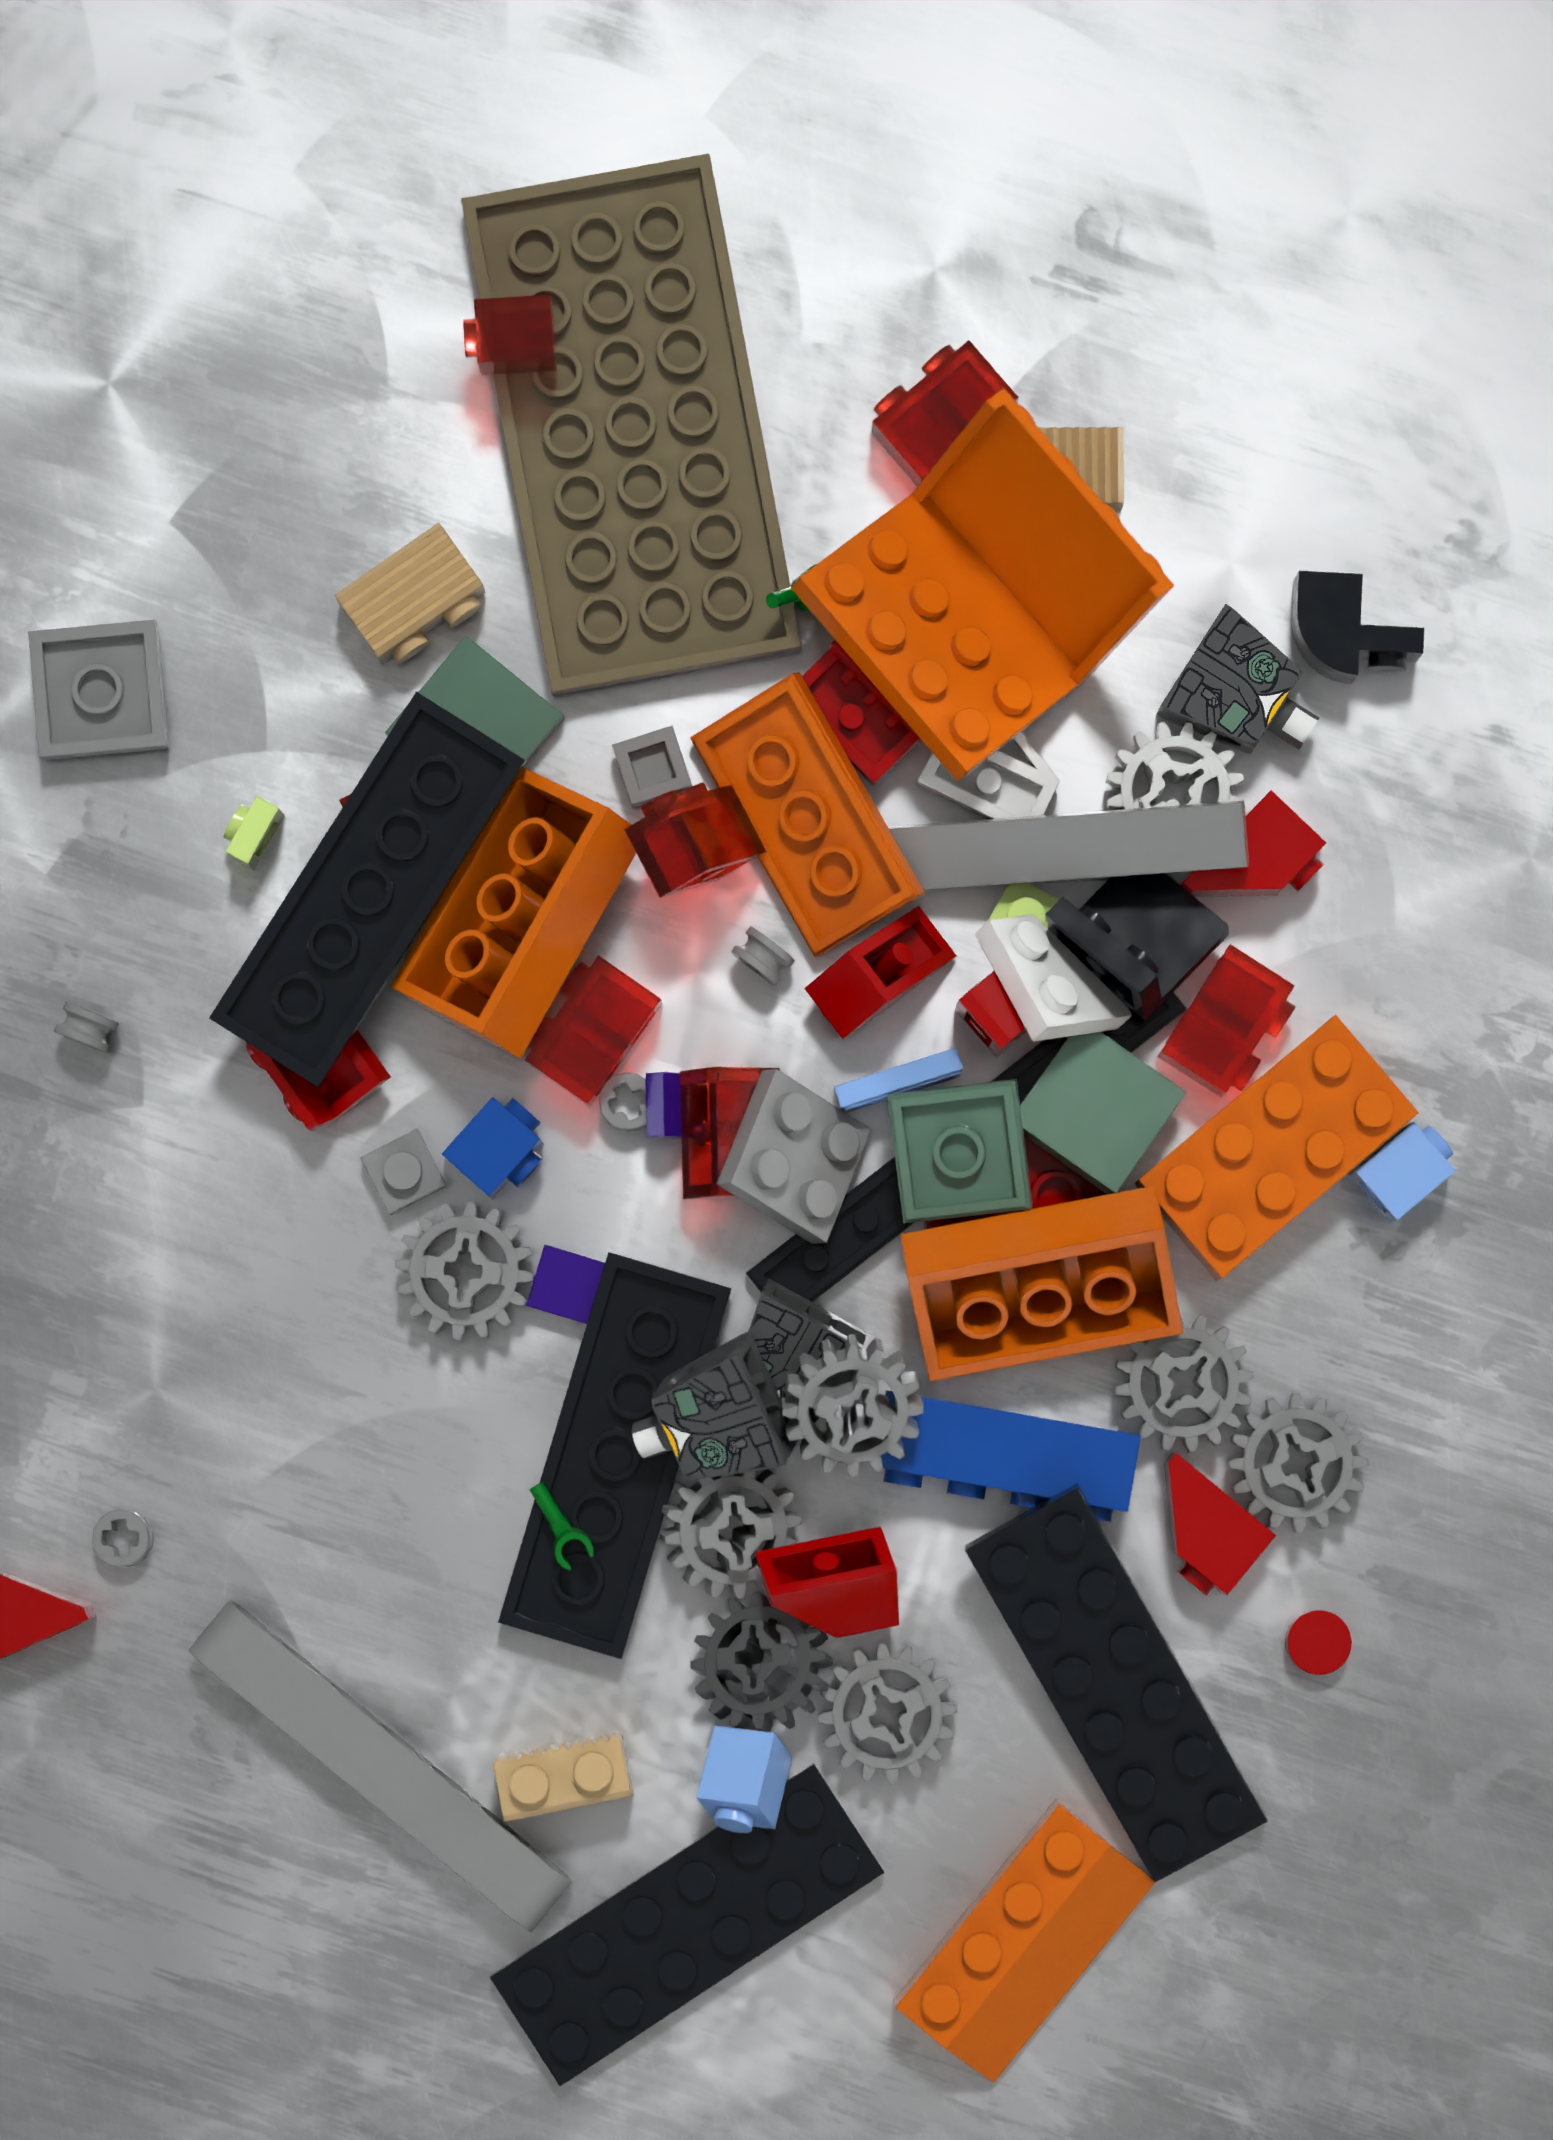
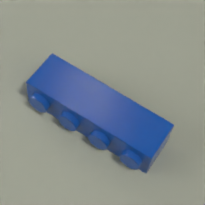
M886 1390L885 1396H888L889 1403L895 1405L893 1392ZM922 1397L923 1414L911 1416L918 1423V1437H900L905 1452L901 1459L892 1456L889 1452L881 1455L882 1466L885 1469L883 1482L921 1488L923 1476L949 1480L946 1493L978 1499H985L986 1487L1012 1491L1010 1504L1029 1508L1039 1505L1078 1483L1098 1520L1111 1522L1113 1509L1128 1512L1141 1435Z

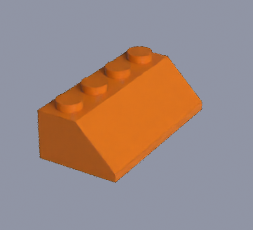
M1055 1799L893 1999L895 2008L946 2050L994 2083L1155 1882L1153 1878Z

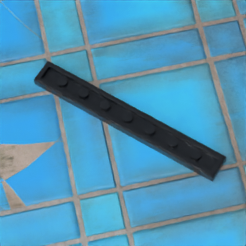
M1173 992L1146 1021L1129 1009L1132 1016L1117 1030L1103 1031L1102 1033L1132 1053L1185 1012L1187 1008ZM1068 1037L1043 1040L991 1082L1017 1079L1021 1105ZM895 1157L845 1195L827 1243L811 1244L795 1234L746 1272L758 1290L762 1293L764 1285L769 1278L807 1300L814 1302L915 1222L903 1223Z

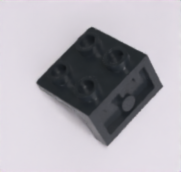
M1166 873L1110 877L1080 909L1076 908L1062 896L1045 914L1048 929L1105 986L1144 1021L1160 1007L1229 935V927L1226 922Z

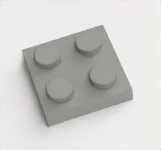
M156 620L28 631L38 753L41 760L169 749L158 623Z
M763 1070L717 1185L811 1244L827 1243L871 1129L780 1070Z

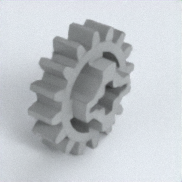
M468 1201L463 1216L456 1217L450 1205L446 1203L441 1205L442 1221L434 1224L432 1220L424 1215L418 1218L420 1227L425 1232L420 1239L404 1235L401 1241L413 1252L411 1259L395 1261L396 1268L409 1272L410 1280L398 1286L397 1291L400 1295L415 1294L417 1301L408 1311L411 1317L415 1318L426 1312L432 1315L428 1331L436 1334L443 1328L445 1323L452 1324L453 1339L462 1341L466 1333V1327L474 1325L480 1338L489 1337L487 1321L495 1318L499 1323L508 1327L512 1322L505 1310L510 1303L516 1306H526L528 1301L516 1291L519 1283L533 1282L535 1275L525 1270H520L519 1262L526 1260L533 1253L530 1247L515 1248L512 1242L521 1232V1229L516 1224L507 1227L503 1231L497 1227L500 1222L501 1211L493 1208L485 1219L478 1218L476 1203ZM457 1229L454 1245L440 1256H426L428 1249L434 1241L443 1234ZM481 1231L487 1233L498 1242L505 1254L507 1263L491 1262L480 1249ZM469 1241L468 1252L471 1253V1262L476 1266L482 1267V1274L480 1278L469 1280L468 1289H464L463 1301L461 1302L462 1290L459 1289L458 1279L448 1275V1268L450 1264H460L462 1254L466 1253V1243ZM423 1279L439 1281L449 1293L448 1311L438 1306L431 1299L426 1291ZM489 1286L504 1287L502 1293L492 1305L482 1311L473 1313L475 1298Z
M1203 1315L1197 1316L1191 1328H1184L1181 1317L1183 1334L1152 1339L1146 1343L1141 1341L1127 1344L1130 1350L1136 1354L1133 1361H1116L1115 1368L1128 1374V1383L1114 1387V1394L1130 1396L1132 1402L1121 1413L1122 1418L1126 1420L1139 1416L1144 1421L1138 1432L1142 1440L1152 1435L1155 1430L1162 1433L1160 1439L1162 1450L1169 1451L1176 1437L1183 1438L1187 1452H1196L1198 1436L1203 1434L1213 1445H1218L1222 1441L1217 1427L1224 1423L1226 1426L1238 1429L1242 1423L1232 1412L1234 1406L1251 1405L1252 1403L1250 1396L1239 1392V1384L1241 1382L1254 1378L1253 1371L1238 1370L1236 1361L1247 1352L1245 1347H1235L1228 1350L1224 1342L1230 1330L1224 1326L1215 1331L1213 1335L1206 1333L1207 1318ZM1173 1340H1191L1199 1343L1189 1356L1172 1358L1165 1351L1158 1348ZM1202 1359V1363L1195 1370L1197 1374L1193 1379V1384L1199 1389L1197 1395L1193 1397L1189 1394H1183L1177 1399L1172 1400L1165 1407V1403L1172 1396L1170 1392L1174 1387V1382L1168 1377L1172 1369L1178 1372L1186 1371ZM1217 1359L1220 1360L1226 1377L1224 1398L1214 1391L1212 1387L1210 1370L1217 1362ZM1143 1368H1146L1155 1377L1157 1397L1150 1404V1407L1147 1406L1141 1390ZM1195 1408L1201 1414L1208 1417L1204 1422L1188 1427L1175 1426L1168 1423L1179 1409Z
M848 1334L845 1349L837 1351L828 1339L823 1340V1357L816 1360L813 1356L803 1353L800 1356V1365L804 1375L788 1373L785 1378L786 1389L792 1394V1396L781 1398L782 1415L792 1418L785 1424L789 1441L802 1439L799 1446L801 1457L805 1461L813 1458L818 1453L822 1454L823 1472L830 1473L835 1468L837 1462L846 1463L849 1477H856L859 1463L868 1461L870 1466L878 1473L883 1470L881 1455L889 1452L892 1456L899 1459L905 1455L903 1443L900 1439L901 1436L907 1438L918 1437V1423L911 1416L923 1414L924 1407L922 1397L913 1394L919 1389L916 1372L902 1373L905 1368V1361L900 1351L891 1354L886 1359L883 1358V1346L880 1339L875 1338L869 1344L867 1350L858 1348L855 1334ZM880 1378L891 1388L895 1396V1405L889 1403L888 1396L878 1393ZM862 1394L863 1405H853L854 1401L859 1400V1397ZM841 1406L844 1408L851 1407L850 1412H846L843 1417ZM809 1407L815 1409V1415L827 1420L825 1433L812 1421Z
M1292 1393L1288 1402V1409L1282 1410L1280 1404L1274 1398L1265 1400V1407L1268 1416L1261 1419L1258 1415L1248 1412L1244 1419L1252 1429L1248 1436L1232 1434L1230 1441L1243 1449L1240 1458L1226 1461L1227 1468L1242 1470L1243 1479L1235 1483L1231 1489L1234 1494L1251 1493L1254 1498L1246 1508V1511L1251 1515L1257 1514L1264 1508L1269 1510L1268 1527L1277 1529L1284 1517L1291 1518V1526L1294 1533L1304 1532L1307 1517H1313L1320 1528L1329 1527L1327 1510L1333 1507L1335 1510L1347 1514L1351 1508L1342 1496L1346 1490L1363 1492L1365 1487L1360 1481L1352 1478L1353 1469L1368 1466V1459L1361 1456H1353L1351 1447L1364 1439L1362 1433H1348L1345 1435L1341 1428L1346 1423L1349 1415L1345 1411H1340L1331 1418L1324 1415L1327 1407V1399L1318 1397L1310 1409H1305L1301 1394ZM1299 1419L1312 1422L1325 1430L1329 1436L1318 1441L1303 1437L1292 1420ZM1270 1431V1437L1274 1445L1268 1461L1255 1468L1257 1447L1263 1436ZM1289 1444L1293 1445L1297 1452H1310L1313 1462L1305 1466L1306 1483L1302 1482L1297 1474H1284L1281 1464L1290 1459L1287 1450ZM1339 1458L1337 1479L1331 1490L1325 1495V1490L1321 1484L1327 1464ZM1277 1485L1292 1489L1302 1506L1292 1507L1279 1503L1264 1490Z
M770 1469L761 1472L757 1478H755L756 1471L698 1479L690 1488L677 1481L672 1486L682 1499L678 1506L672 1504L663 1505L661 1512L674 1521V1527L660 1531V1539L666 1544L678 1546L666 1558L674 1568L684 1567L689 1564L683 1579L693 1588L706 1578V1592L716 1598L723 1591L725 1584H728L732 1594L738 1599L745 1597L746 1583L749 1581H753L765 1591L756 1557L751 1560V1555L764 1540H767L762 1550L798 1543L787 1535V1529L802 1524L801 1517L796 1512L784 1511V1508L795 1497L786 1487L772 1491L779 1477ZM740 1487L758 1493L766 1503L767 1508L761 1509L759 1506L747 1508ZM710 1495L711 1500L701 1513L694 1515L698 1506ZM733 1514L743 1523V1526L733 1529V1539H730L729 1542L718 1531L728 1527L729 1516ZM694 1547H700L702 1550L716 1549L717 1559L721 1562V1568L703 1562L696 1554Z
M879 1643L876 1659L868 1661L865 1654L860 1649L853 1651L857 1667L852 1671H848L837 1664L832 1670L837 1679L841 1681L838 1689L829 1687L827 1691L820 1692L822 1697L833 1702L832 1710L819 1713L817 1716L819 1723L834 1724L835 1732L830 1734L823 1742L826 1748L837 1747L841 1744L846 1751L839 1762L843 1769H846L858 1760L863 1763L862 1780L869 1782L876 1768L885 1769L889 1784H896L898 1768L907 1766L910 1773L915 1778L922 1776L921 1766L918 1762L921 1757L926 1755L929 1759L936 1762L943 1758L934 1743L937 1737L941 1739L954 1738L955 1732L942 1724V1717L957 1713V1705L950 1702H941L939 1695L951 1686L948 1678L932 1682L928 1677L933 1671L935 1661L928 1658L917 1667L911 1663L913 1658L912 1647L905 1645L898 1658H890L886 1643ZM879 1670L903 1672L914 1678L919 1684L913 1685L906 1690L887 1685ZM859 1681L865 1693L860 1712L844 1721L846 1698L852 1687ZM876 1685L881 1695H886L891 1704L902 1701L905 1705V1710L897 1715L900 1723L898 1728L903 1737L901 1741L897 1740L893 1730L889 1731L884 1723L873 1725L870 1722L869 1717L877 1712L874 1702L876 1697L872 1686ZM930 1706L931 1717L929 1727L922 1740L916 1745L910 1734L915 1714ZM870 1736L889 1742L896 1756L871 1754L859 1747L856 1742Z

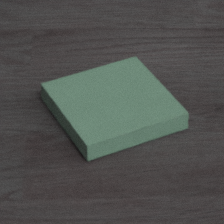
M466 635L418 692L525 759V765L564 719V715ZM403 711L385 731L386 736L389 735Z
M1102 1032L1069 1036L1020 1105L1024 1136L1107 1195L1117 1193L1187 1092Z
M1017 1079L893 1093L887 1096L903 1223L1025 1210L1033 1207Z

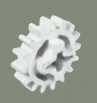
M1161 722L1157 726L1156 739L1150 741L1141 731L1134 734L1133 741L1137 749L1135 754L1124 749H1119L1115 759L1125 770L1124 773L1110 772L1107 775L1105 783L1119 788V794L1107 799L1105 803L1106 809L1121 810L1180 805L1176 799H1171L1166 803L1161 801L1157 805L1151 806L1157 801L1166 786L1164 778L1167 777L1173 784H1178L1183 780L1188 782L1192 778L1198 777L1193 781L1183 797L1185 805L1201 804L1202 790L1213 780H1215L1217 790L1216 803L1244 801L1230 794V789L1242 784L1244 777L1242 773H1227L1225 766L1228 765L1235 754L1230 749L1217 755L1211 749L1217 735L1214 732L1208 733L1200 742L1193 739L1192 723L1186 722L1179 736H1171L1166 722ZM1177 750L1187 752L1199 758V760L1192 765L1172 761L1167 752L1164 751ZM1141 765L1144 768V774L1149 780L1147 794L1134 803L1132 784L1134 775Z

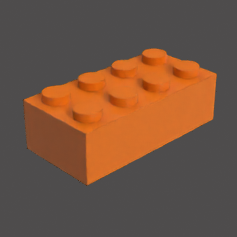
M523 767L437 902L390 987L430 1013L521 1059L646 835L610 808Z
M1335 1014L1134 1184L1138 1189L1149 1186L1156 1187L1163 1219L1217 1281L1230 1273L1419 1112Z
M1155 1186L901 1234L907 1278L929 1382L1183 1334L1166 1233Z

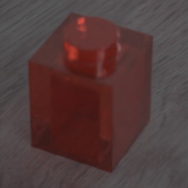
M551 295L474 299L475 318L463 319L464 346L466 357H477L481 375L557 371L554 310Z

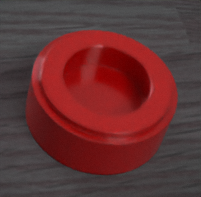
M1310 1610L1300 1614L1292 1621L1286 1633L1285 1645L1289 1658L1298 1668L1310 1674L1325 1675L1336 1671L1346 1662L1350 1655L1352 1640L1347 1625L1340 1617L1324 1610Z

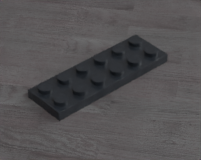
M416 691L209 1019L320 1088L524 767L526 760Z
M608 1252L540 1483L544 1482L571 1527L579 1528L588 1534L593 1546V1557H590L582 1541L571 1539L563 1545L561 1553L567 1558L572 1570L563 1568L557 1562L554 1553V1541L556 1538L549 1527L550 1524L534 1500L498 1623L622 1659L665 1514L661 1510L663 1505H668L672 1486L674 1485L679 1468L673 1451L644 1459L635 1446L632 1436V1425L634 1422L656 1415L652 1408L651 1399L665 1377L714 1350L731 1288Z
M1078 1483L965 1545V1552L1155 1883L1268 1822L1267 1815Z
M812 1763L786 1781L775 1829L753 1826L752 1831L749 1833H737L725 1830L719 1826L713 1828L493 1973L490 1979L559 2086H562L882 1875L884 1870L816 1765Z

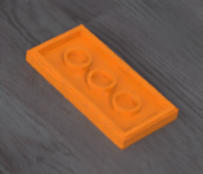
M800 672L790 674L690 737L815 958L826 954L925 894Z

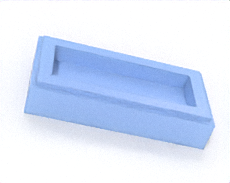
M956 1047L834 1086V1094L839 1109L848 1113L886 1101L889 1094L917 1091L958 1078L963 1071V1066Z

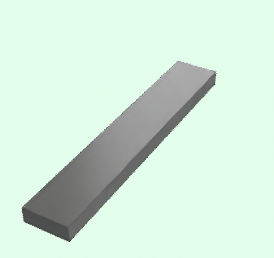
M1244 801L888 827L923 890L1248 867L1249 865Z

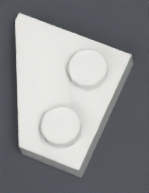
M1022 731L958 782L938 758L931 753L917 784L987 819L1044 815L1060 780L1043 757L1036 753L1027 741V736Z
M1025 915L988 920L975 933L978 942L1033 1042L1117 1030L1132 1016L1128 1007L1036 916Z

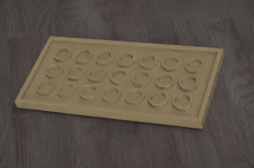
M710 153L461 198L552 696L802 650L794 602L774 609L768 607L766 603V596L769 593L791 586Z

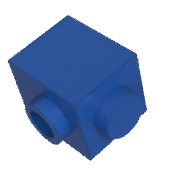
M492 1097L442 1152V1155L493 1200L509 1181L518 1188L542 1162L543 1159L536 1151L543 1142L533 1133L541 1122L513 1097L505 1106Z

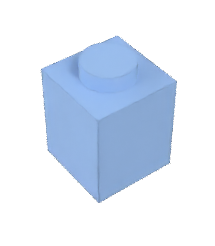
M1412 1122L1352 1171L1349 1176L1385 1218L1392 1223L1399 1220L1456 1171L1447 1161L1454 1153L1433 1127L1428 1125L1421 1130L1415 1122Z
M714 1725L696 1798L712 1817L714 1823L725 1830L749 1833L752 1831L753 1826L775 1829L792 1756L775 1733Z

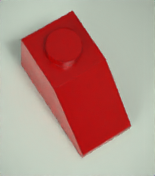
M1270 790L1245 816L1249 854L1248 867L1192 871L1181 883V886L1194 897L1278 895L1288 883L1298 892L1324 865L1315 855L1324 847L1326 842Z
M918 905L847 951L804 989L818 1006L823 1016L831 1023L840 1037L844 1039L879 1016L948 964L957 955Z
M995 971L969 990L957 1002L955 1012L996 1058L1027 1032Z
M1171 1453L1164 1461L1172 1552L1184 1562L1177 1572L1205 1596L1214 1587L1222 1594L1228 1595L1276 1535L1179 1454Z
M881 1526L755 1552L756 1562L771 1606L835 1638L899 1625L897 1569Z
M0 1574V1660L96 1618L92 1605L13 1574Z

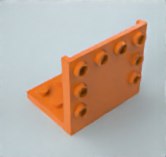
M1003 388L983 404L911 495L800 576L791 589L958 782L1082 685L1175 585L1165 575L1157 559L1146 552L1121 524L1116 512L1109 505L1103 503L1081 478L1073 462L1061 454L1036 426L1028 410L1018 405Z

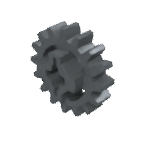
M760 1591L753 1592L751 1607L748 1608L733 1597L728 1600L731 1613L729 1617L724 1620L713 1613L707 1617L715 1629L712 1636L696 1635L694 1642L706 1650L705 1658L691 1661L690 1668L707 1678L695 1687V1691L705 1700L714 1699L708 1710L720 1720L730 1715V1725L734 1728L747 1729L752 1720L757 1731L771 1732L773 1719H778L781 1724L791 1729L795 1727V1718L792 1711L800 1707L812 1714L816 1710L813 1702L808 1698L812 1689L827 1691L829 1688V1684L817 1676L818 1669L833 1665V1658L830 1655L817 1650V1647L821 1646L829 1638L825 1632L815 1627L809 1628V1624L771 1606L768 1598ZM776 1624L788 1628L797 1640L798 1646L781 1643L780 1633L776 1630ZM764 1652L772 1656L771 1662L762 1663ZM762 1663L759 1674L752 1671L754 1664ZM725 1680L742 1683V1694L747 1696V1703L737 1700L731 1694ZM793 1681V1683L791 1684V1686L781 1695V1693H782V1692L790 1685V1683Z

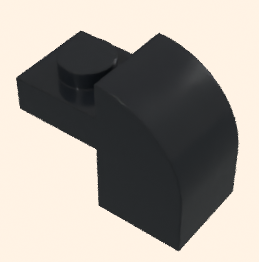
M1298 571L1293 580L1292 633L1300 654L1319 674L1336 682L1352 684L1358 676L1359 660H1368V669L1398 672L1406 670L1407 662H1417L1421 657L1424 648V628L1361 625L1363 574Z

